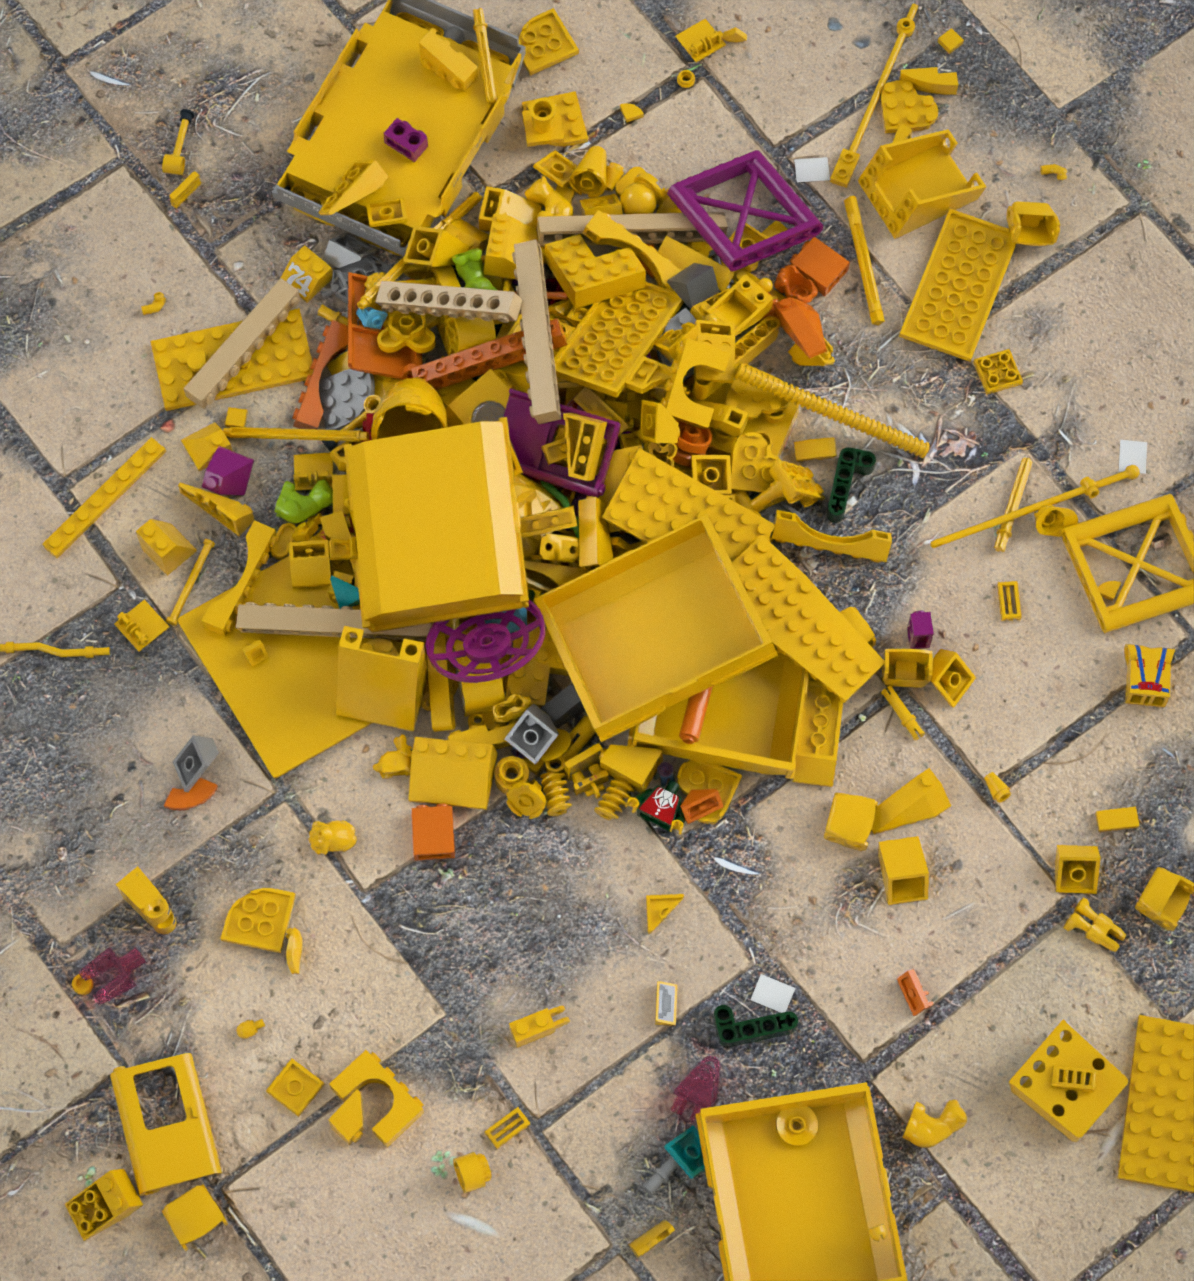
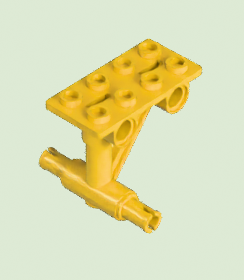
M778 459L774 461L775 465L769 469V473L774 481L770 484L769 488L753 500H751L746 491L732 489V494H735V502L761 516L760 511L784 500H787L789 504L799 500L803 507L806 508L818 500L823 501L825 499L822 494L824 493L823 488L814 481V474L808 467ZM770 536L769 539H768V541H769L770 543L773 542V539H771V536Z

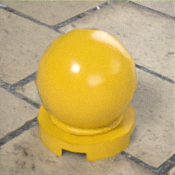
M647 172L639 173L634 178L635 183L626 187L621 194L622 211L625 214H652L656 209V204L661 205L667 199L666 189L663 188L661 190L656 184L658 180Z

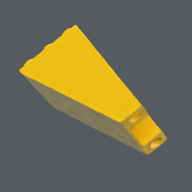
M949 129L881 145L857 180L894 239L947 215L949 209L957 210L978 200L987 186L977 172L967 182L950 156L958 143ZM946 138L950 140V147L946 145ZM977 181L979 186L974 187V182Z
M344 626L338 646L336 715L414 732L428 680L424 643L403 639L399 657L360 649L364 630ZM349 633H355L358 636L355 642L351 643ZM408 646H415L417 653L410 656L406 654L405 650Z

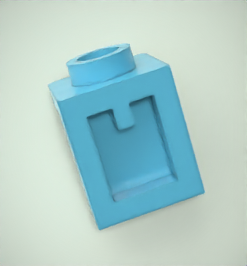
M371 307L364 308L363 310L358 308L356 311L364 327L381 329L388 316L386 311L375 310Z

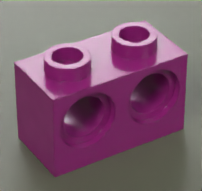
M396 118L383 133L385 144L413 162L428 147L426 134L421 130L417 131L407 121H402L399 118Z
M919 610L910 614L907 625L910 649L930 648L934 635L931 612Z

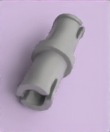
M672 1156L660 1168H656L654 1170L655 1174L642 1186L649 1195H653L663 1183H667L668 1177L679 1167Z

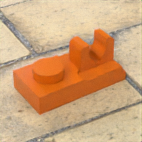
M914 969L908 970L897 978L913 1016H917L925 1009L934 1005L933 1001L928 1002L926 996L929 992L923 991Z

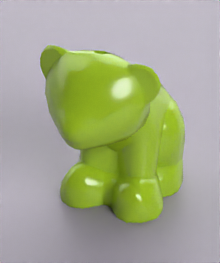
M471 249L452 256L457 274L466 283L464 288L497 290L489 279L484 277L481 249Z
M319 480L309 496H303L297 493L293 483L285 481L274 512L277 513V517L289 523L304 522L321 509L333 506V490L327 480Z

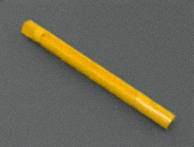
M849 196L844 200L871 323L879 326L885 320L856 196Z

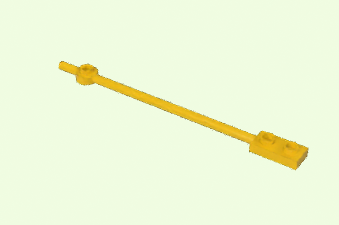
M913 3L906 18H902L897 22V40L850 149L843 148L830 177V182L845 188L849 185L861 155L856 153L881 92L905 37H910L914 33L915 23L913 19L918 9L917 4Z

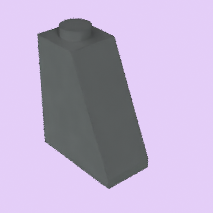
M573 683L540 708L550 716L556 729L585 711Z

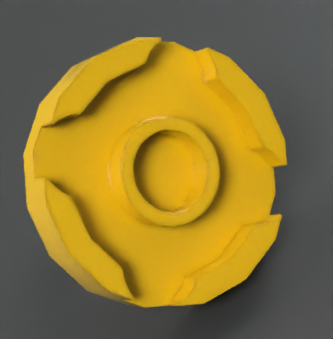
M535 779L529 783L519 782L513 784L506 795L508 799L506 802L507 806L517 816H529L528 819L539 817L546 806V798L541 791L542 786Z

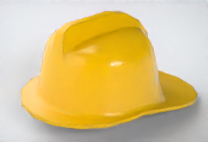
M1045 505L1038 512H1034L1036 530L1042 535L1061 537L1062 528L1078 523L1077 514L1068 508Z

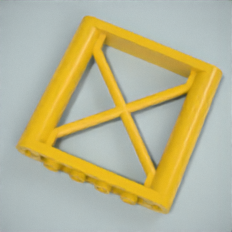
M1172 494L1157 497L1061 529L1064 545L1104 633L1194 604V579H1183L1143 561L1160 522L1169 519L1194 575V535L1191 530H1188L1186 517L1180 512ZM1153 520L1136 558L1094 540V538ZM1088 545L1132 564L1114 605L1106 607L1081 547ZM1140 568L1182 586L1181 588L1122 607Z

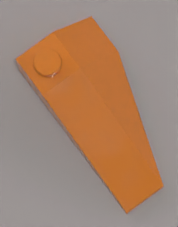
M792 297L782 299L774 304L776 318L780 320V326L809 359L827 351L819 314L811 305Z

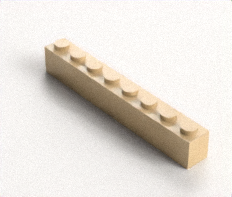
M280 278L184 387L186 397L203 409L207 405H211L219 391H223L226 388L228 381L239 373L240 367L244 363L249 362L254 351L260 349L268 335L271 336L275 332L276 326L287 318L289 311L297 307L300 302L299 290Z

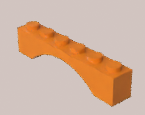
M332 320L330 326H325L322 334L325 337L324 342L320 341L316 350L319 353L318 359H313L310 367L313 370L312 375H308L304 383L307 386L306 392H301L298 400L301 403L300 408H296L292 419L295 420L293 427L298 429H318L324 412L319 396L321 372L333 358L345 352L348 345L347 325Z

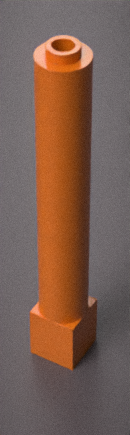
M713 686L689 697L679 734L684 743L694 744V742L699 741Z

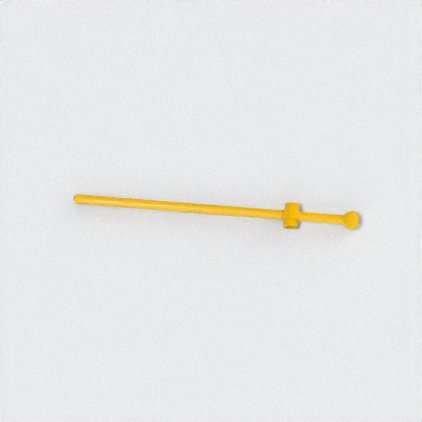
M1129 465L1125 471L1098 481L1085 477L1080 481L1081 487L938 538L931 541L930 546L936 548L1038 511L1045 505H1054L1082 494L1089 496L1091 499L1095 498L1100 493L1098 488L1126 478L1130 480L1138 478L1140 475L1139 468L1136 465Z

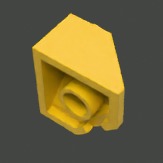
M687 322L682 324V329L666 331L658 338L654 347L673 363L678 355L676 348L679 342L686 338L697 341L699 329L697 325Z
M825 338L827 351L810 359L796 343L788 351L792 356V360L799 366L833 365L835 362L834 357L831 356L833 348Z

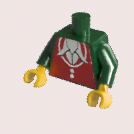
M670 780L666 788L656 785L654 789L649 788L637 796L628 799L625 808L631 806L633 808L632 813H635L637 810V816L669 832L677 829L679 835L682 834L683 825L686 820L680 807L682 797L676 794L680 787L678 783Z

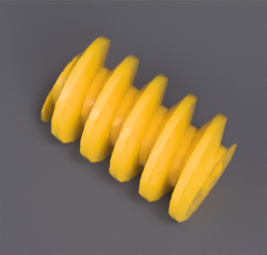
M547 772L540 775V778L543 779L541 783L544 786L543 793L546 794V808L549 809L547 811L549 816L566 814L567 809L572 807L571 803H565L570 800V796H564L565 793L569 792V789L562 788V786L567 785V781L561 780L566 777L565 773Z
M616 775L614 776L615 780L610 782L611 787H607L606 793L602 795L603 800L598 802L599 807L594 808V811L606 820H611V818L618 819L619 817L615 812L622 813L623 811L619 805L625 806L626 802L623 799L630 798L627 792L634 793L635 791L629 782Z

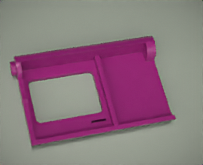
M510 388L503 417H507L509 437L523 471L521 474L587 496L597 498L603 496L606 489L604 482L619 435L620 423L560 404L561 420L538 424L536 419L531 417L529 407L532 406V400L529 399L528 394ZM563 413H574L607 422L604 435L607 445L598 475L595 476L594 480L584 481L569 477L568 467L555 463L548 465L541 447L553 442L555 431L559 424L565 426Z

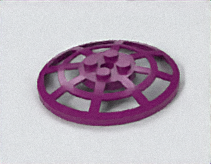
M529 600V607L525 609L530 611L537 620L527 626L520 618L513 615L515 610H509L506 613L496 612L474 616L463 622L455 630L446 626L450 620L435 622L426 638L428 658L437 672L455 681L478 683L502 678L523 667L540 649L546 630L543 615L540 609ZM502 619L499 624H485L484 620ZM509 622H513L520 630L510 634L506 627ZM477 624L478 627L472 629L467 635L462 633L471 625ZM539 626L540 635L538 641L532 649H526L529 642V632ZM439 632L450 636L446 645V653L434 654V643ZM523 636L520 649L512 648V641ZM456 639L463 642L464 650L453 652ZM506 654L514 655L510 660L499 665L498 660ZM467 656L471 662L465 667L458 663L456 658ZM520 656H525L524 658H522L519 662L515 663L514 665H512V666H510V667H508V668H506V669H504V670H501V669H503V668H505V667L511 665L512 663H514ZM449 660L455 668L461 671L457 674L448 672L441 668L437 661ZM479 663H490L492 667L488 669H474ZM494 672V673L488 674V675L466 676V675H468L469 673H471V674H485V673Z

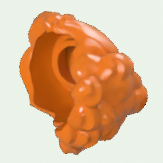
M789 264L779 270L774 287L780 293H784L786 298L792 297L808 304L817 296L818 290L814 282L799 273L796 265Z

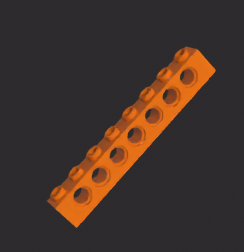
M558 318L550 320L553 350L566 346V337ZM521 330L411 368L413 378H422L432 385L435 390H439L485 374L489 369L494 371L523 361L524 354H526V348L524 349L522 344L524 331L522 332Z

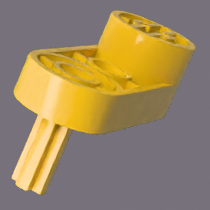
M451 265L428 266L425 280L395 281L461 287ZM448 315L438 317L436 326L448 356L496 339L493 319L492 321H485L481 318L470 320L461 316L452 318Z

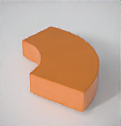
M199 778L189 792H185L184 789L172 788L164 807L181 811L189 810V808L200 804L202 805L213 796L218 785Z

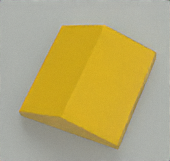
M554 150L535 163L533 168L564 188L571 187L569 183L570 175L577 165Z
M403 197L366 203L370 228L408 222Z

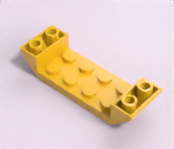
M810 675L807 694L804 697L793 782L833 787L843 702L834 692L830 693L824 684L819 680L815 681Z

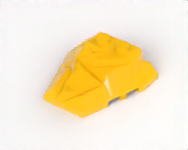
M522 474L514 477L516 501L519 505L520 517L563 508L561 502L541 484ZM545 533L522 538L524 560L528 559L530 554L537 550L540 545V539L545 536Z

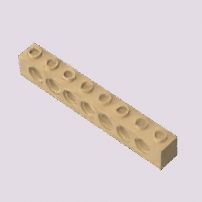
M381 281L375 302L386 312H393L394 310L404 314L415 312L419 315L427 313L437 317L448 315L452 318L461 316L470 320L481 318L485 321H492L494 319L508 323L509 321L517 322L523 300L515 292Z

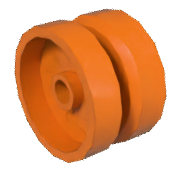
M676 420L679 423L680 436L678 443H675L678 449L673 460L677 464L691 466V455H706V451L712 442V433L709 428L701 429Z

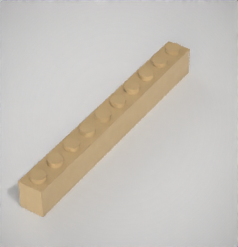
M707 212L724 234L727 235L728 226L725 213ZM683 213L609 215L613 221L622 224L632 235L640 237L643 243H662L666 236L678 242H706ZM594 215L538 217L537 236L539 245L545 246V244L578 234L582 236L587 245H597L582 234L585 226Z
M535 239L514 244L515 252L512 253V258L517 268L514 269L515 279L519 285L516 286V292L523 300L519 313L522 314L520 327L522 332L524 331L522 344L524 349L526 348L524 362L528 366L526 379L530 383V388L527 391L529 399L532 400V406L529 409L531 417L535 418L538 424L561 420L542 250Z
M253 602L238 605L236 628L241 633L341 637L344 626L364 630L363 638L409 639L416 641H426L429 630L433 623L372 633L368 628H362L361 609L353 610L352 607L348 606L334 609V607L326 605L322 606V608H315L313 605L295 607L293 604L276 606L273 603H265L264 606H260ZM349 633L350 638H358L355 633Z

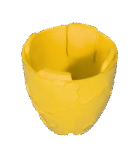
M419 377L406 378L396 382L382 397L374 412L371 429L372 440L446 428L447 413L438 392L426 380Z

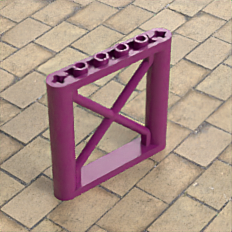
M759 150L736 157L731 161L719 164L714 168L704 170L697 175L673 184L667 192L670 199L730 271L739 270L816 237L823 230V224ZM749 172L751 175L743 205L702 197L696 194ZM758 178L790 216L750 207ZM700 204L740 213L733 242L729 240ZM748 215L795 226L744 249L739 246Z

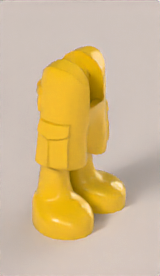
M1084 897L1079 901L1074 912L1063 926L1067 931H1071L1074 928L1084 930L1087 939L1114 952L1120 946L1109 938L1108 935L1110 934L1121 941H1124L1126 933L1115 925L1109 917L1102 912L1099 914L1095 913L1089 906L1088 899ZM1080 915H1083L1089 918L1091 921H1093V925L1085 921Z

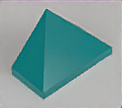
M331 576L330 580L339 609L343 606L353 607L359 605L358 588L337 577Z

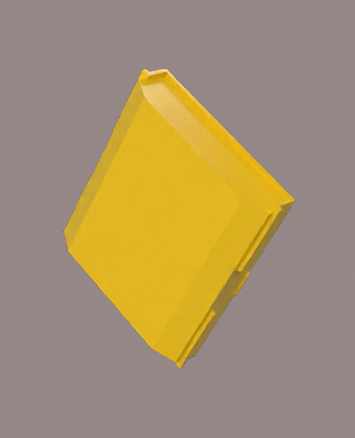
M507 417L499 418V422H475L370 440L354 446L352 444L344 445L350 510L354 512L358 551L356 570L362 628H368L374 633L529 607L523 546L520 534L521 522L519 505L515 494V479Z
M707 514L649 543L630 550L608 561V563L534 599L601 742L664 712L665 709L711 686L715 687L778 656L773 642Z
M774 645L778 656L715 687L713 686L698 742L687 744L679 737L689 699L687 698L665 709L664 712L631 727L627 746L655 748L662 750L665 755L767 775H786L785 778L794 779L804 697L807 694L810 673L804 668H799L795 665L794 660L787 655L784 656L778 651L779 648Z
M867 1082L700 1109V1113L695 1114L707 1184L713 1190L721 1240L718 1242L724 1281H907L895 1214L892 1212L890 1202L891 1192L887 1172L882 1161L883 1153L870 1087L867 1085ZM807 1106L817 1116V1134L808 1144L802 1146L790 1145L783 1141L777 1132V1117L781 1110ZM799 1123L793 1124L795 1130L801 1128ZM884 1224L887 1232L885 1239L883 1240L879 1235V1242L874 1241L868 1229Z

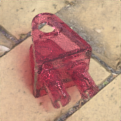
M109 947L79 971V975L87 981L113 967L119 969L117 971L118 976L94 994L96 1003L101 1005L137 986L131 977V972L147 962L136 947L122 957H119Z
M706 1056L680 1082L673 1092L677 1096L670 1108L672 1112H675L678 1108L676 1114L683 1115L687 1103L690 1102L695 1105L689 1117L693 1122L696 1119L695 1114L700 1113V1109L709 1108L715 1104L718 1097L721 1070L720 1062L716 1057ZM709 1061L713 1062L715 1069L712 1068L709 1064L705 1063Z

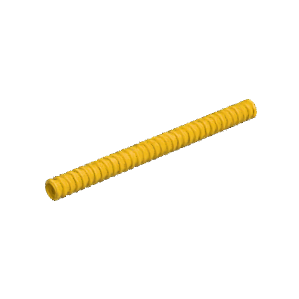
M740 363L735 370L734 379L745 381V384L750 383L752 387L756 386L757 389L762 388V391L767 390L769 394L772 392L774 396L778 395V398L783 397L785 401L795 402V405L800 404L802 408L805 406L807 410L811 409V412L816 411L817 414H822L823 417L827 416L828 419L833 418L835 422L838 420V423H844V426L849 425V428L854 427L856 431L860 430L861 433L865 432L866 435L871 434V437H876L878 440L882 439V442L887 441V444H892L894 447L898 446L899 449L903 448L904 451H909L911 454L914 453L915 456L919 455L920 458H924L929 451V442L924 443L922 439L913 438L912 435L908 436V433H902L901 430L897 431L896 428L892 429L891 426L886 427V424H881L879 421L875 422V419L870 420L868 416L864 417L863 414L859 415L858 412L853 413L851 409L843 408L842 405L837 406V403L832 404V401H826L825 398L821 399L820 396L816 397L814 393L810 394L809 391L804 392V389L799 390V387H793L792 384L788 385V382L783 383L781 379L771 378V375L766 376V373H760L759 370L755 371V368L750 369L748 365L744 366L743 363Z

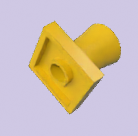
M538 98L531 103L529 110L522 111L527 147L564 142L559 106L555 107V104L550 99Z

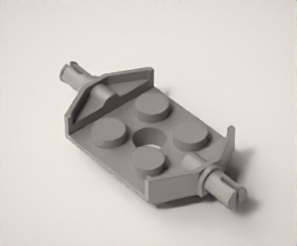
M370 255L360 261L334 269L332 284L330 288L320 291L321 296L324 299L328 296L336 295V297L348 304V272L370 276L376 272L378 274L380 272L387 273L397 261L387 265L375 256Z

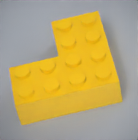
M580 234L545 244V262L575 309L646 287V270L631 247L595 257Z
M540 627L529 632V642L526 649H532L535 646L540 635ZM547 628L544 641L536 655L523 667L509 674L505 701L508 700L509 696L519 693L523 697H530L531 703L528 705V708L533 704L541 708L545 705L549 674L569 676ZM523 636L514 640L513 648L520 649ZM520 656V657H519L514 663H512L510 666H512V665H514L515 663L519 662V661H520L522 658H524L525 656Z

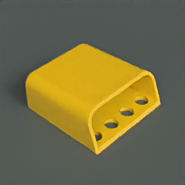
M1064 1019L1009 1080L1011 1092L1024 1101L1072 1142H1077L1083 1137L1128 1084L1127 1077L1066 1023ZM1062 1031H1064V1035H1063V1038H1062V1040H1061V1039H1060V1033H1061ZM1049 1046H1054L1055 1048L1048 1055L1047 1048ZM1037 1061L1042 1062L1039 1065V1067L1036 1070H1034L1033 1064ZM1053 1065L1098 1070L1096 1090L1093 1093L1052 1087ZM1062 1071L1059 1074V1082H1063L1064 1072ZM1068 1073L1067 1083H1071L1072 1073ZM1077 1074L1076 1084H1080V1074ZM1086 1076L1085 1085H1089L1090 1076ZM1022 1077H1028L1026 1082L1021 1086L1020 1079Z

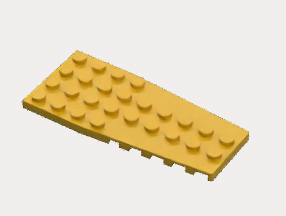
M763 535L732 562L773 644L779 648L778 651L784 656H789L795 661V665L799 668H804L811 674L810 677L815 681L819 680L830 693L834 692L839 696L843 703H846L884 666L885 661L810 579Z

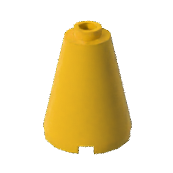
M592 146L571 173L569 181L570 186L576 193L580 195L582 193L587 194L590 198L598 197L604 193L607 173L606 151L600 146Z

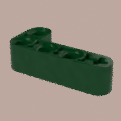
M851 447L841 450L827 509V518L830 522L838 523L844 518L853 473L869 475L873 472L876 457L872 452ZM849 457V458H851L852 460H851V461H846V460H844L843 458ZM868 461V462H870L871 464H870V465H865V464H863L862 462ZM845 474L848 478H841L839 475ZM836 492H843L844 495L839 496ZM835 505H839L838 513L834 512Z
M720 1005L715 1009L713 1016L718 1041L726 1048L789 1035L796 1031L798 1025V1017L791 1011L735 1023L732 1009L727 1005ZM724 1012L729 1018L720 1020L717 1015ZM786 1019H788L789 1022L792 1023L791 1026H788V1024L785 1023ZM769 1023L774 1029L772 1031H765L763 1025ZM744 1028H751L754 1033L751 1036H747L742 1030ZM730 1032L733 1035V1039L725 1040L722 1034Z

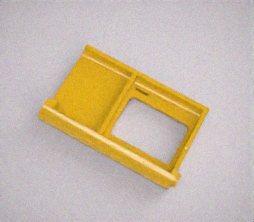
M191 1053L180 1054L128 1068L120 1066L113 1069L110 1078L140 1196L157 1193L160 1191V1188L213 1174H222ZM173 1067L187 1118L182 1122L148 1130L144 1124L133 1078L138 1074Z

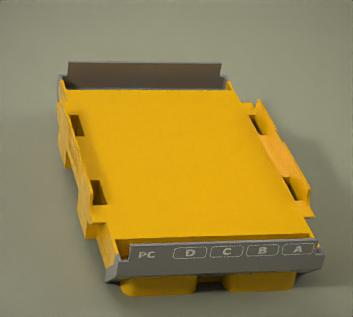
M388 0L373 26L364 23L359 32L357 28L355 29L339 55L338 60L322 83L321 88L293 131V141L287 152L295 156L272 191L273 198L292 206L294 210L329 226H337L359 236L361 240L394 255L405 256L414 226L430 228L435 218L440 215L444 217L447 215L462 189V177L483 142H489L505 115L504 105L509 98L512 87H515L526 54L525 46L519 44L517 36L488 24L486 29L497 97L495 104H488L476 31L473 29V25H475L474 18L434 0ZM432 27L437 30L435 34L443 41L447 39L451 43L449 46L456 53L461 51L478 67V78L465 92L454 88L449 81L441 79L434 71L426 69L421 64L419 42ZM360 54V55H361L360 58L358 59V61H357V63L355 64L354 68H352L353 63L355 62V60L357 59L358 55ZM396 118L407 121L414 129L423 131L427 136L428 147L415 162L384 143L383 133ZM315 126H318L314 134L312 135L311 139L308 141V138L314 130ZM376 160L387 174L388 178L385 180L384 186L379 190L372 192L332 215H320L318 213L327 198L335 194L334 187L342 183L341 176L354 161ZM404 198L408 222L370 228L366 203Z

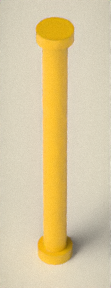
M204 539V546L170 617L166 619L168 624L177 626V619L211 548L215 546L212 540Z

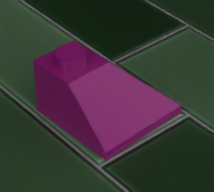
M218 446L205 471L201 487L222 495H245L254 460Z

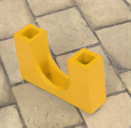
M686 338L677 345L676 353L678 355L671 365L670 371L672 375L666 382L665 390L667 392L665 398H662L660 403L675 420L706 429L709 428L714 409L691 401L683 390V378L686 372L693 366H700L718 373L725 372L731 353Z
M365 1050L331 1081L329 1086L343 1102L356 1089L359 1090L367 1084L379 1083L390 1089L394 1095L393 1106L390 1112L372 1128L373 1134L388 1148L424 1114L422 1108L424 1104L416 1096L412 1098L407 1093L409 1091L408 1087L402 1081L398 1083L393 1078L395 1074L388 1067L384 1069L379 1062L381 1060L374 1052L370 1054Z

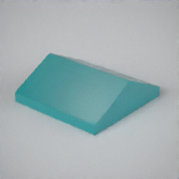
M694 1125L664 1146L690 1179L697 1177L705 1171L699 1133Z

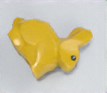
M517 693L509 696L508 700L494 705L492 708L494 720L497 723H505L521 717L531 703L530 697H523Z
M404 734L395 737L393 740L397 750L387 751L380 757L378 763L373 765V770L379 772L383 779L399 775H410L413 748L407 745Z

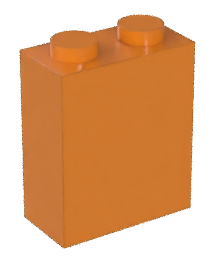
M813 237L810 241L807 240L802 246L800 253H795L790 259L791 265H796L799 273L805 278L812 280L818 292L823 296H826L848 272L850 265L848 260L816 237Z
M438 804L436 807L418 805L416 808H411L414 860L455 858L452 806Z

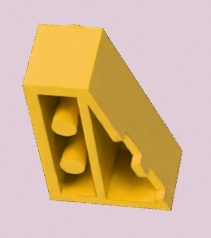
M432 27L419 42L421 64L426 69L434 71L441 79L449 81L454 88L465 92L478 78V67L461 51L456 53L449 46L451 43L447 39L443 41L435 34L437 30Z
M563 413L566 426L565 439H567L568 451L566 452L569 477L584 481L594 480L607 422L574 413Z

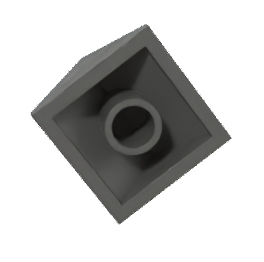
M693 263L667 280V283L690 309L692 306L705 301L719 292L712 266Z

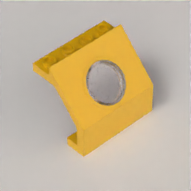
M500 368L494 371L489 369L447 406V427L475 422L499 421V418L504 416L509 398V389L520 390Z

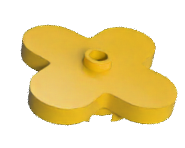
M394 310L393 312H386L388 316L383 323L385 329L377 336L380 350L393 353L404 346H408L417 353H427L435 347V335L430 329L437 324V316L427 313L419 315L415 312L404 314Z

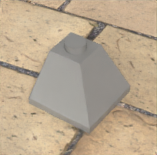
M345 232L329 240L322 260L326 261L333 268H340L360 261L376 253L378 249Z
M533 704L524 712L504 740L536 765L559 733L550 716Z
M193 735L174 759L173 764L185 792L190 791L219 754L213 738Z

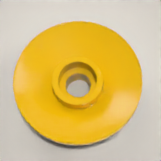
M807 1106L781 1110L776 1121L777 1132L781 1139L790 1145L802 1146L808 1144L814 1139L818 1131L817 1116ZM799 1123L801 1128L795 1130L793 1124Z

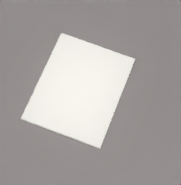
M827 157L794 160L797 182L830 180Z
M1120 440L1119 471H1125L1129 465H1136L1140 473L1146 474L1147 442Z
M761 974L750 1000L778 1012H786L795 988Z

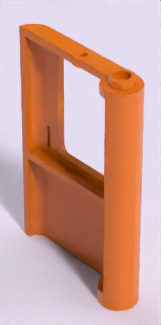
M348 272V367L355 371L401 380L413 378L411 368L423 365L422 353H417L408 346H404L393 353L380 350L377 336L382 330L364 327L356 314L358 309L357 303L365 294L366 287L364 284L367 281V276Z

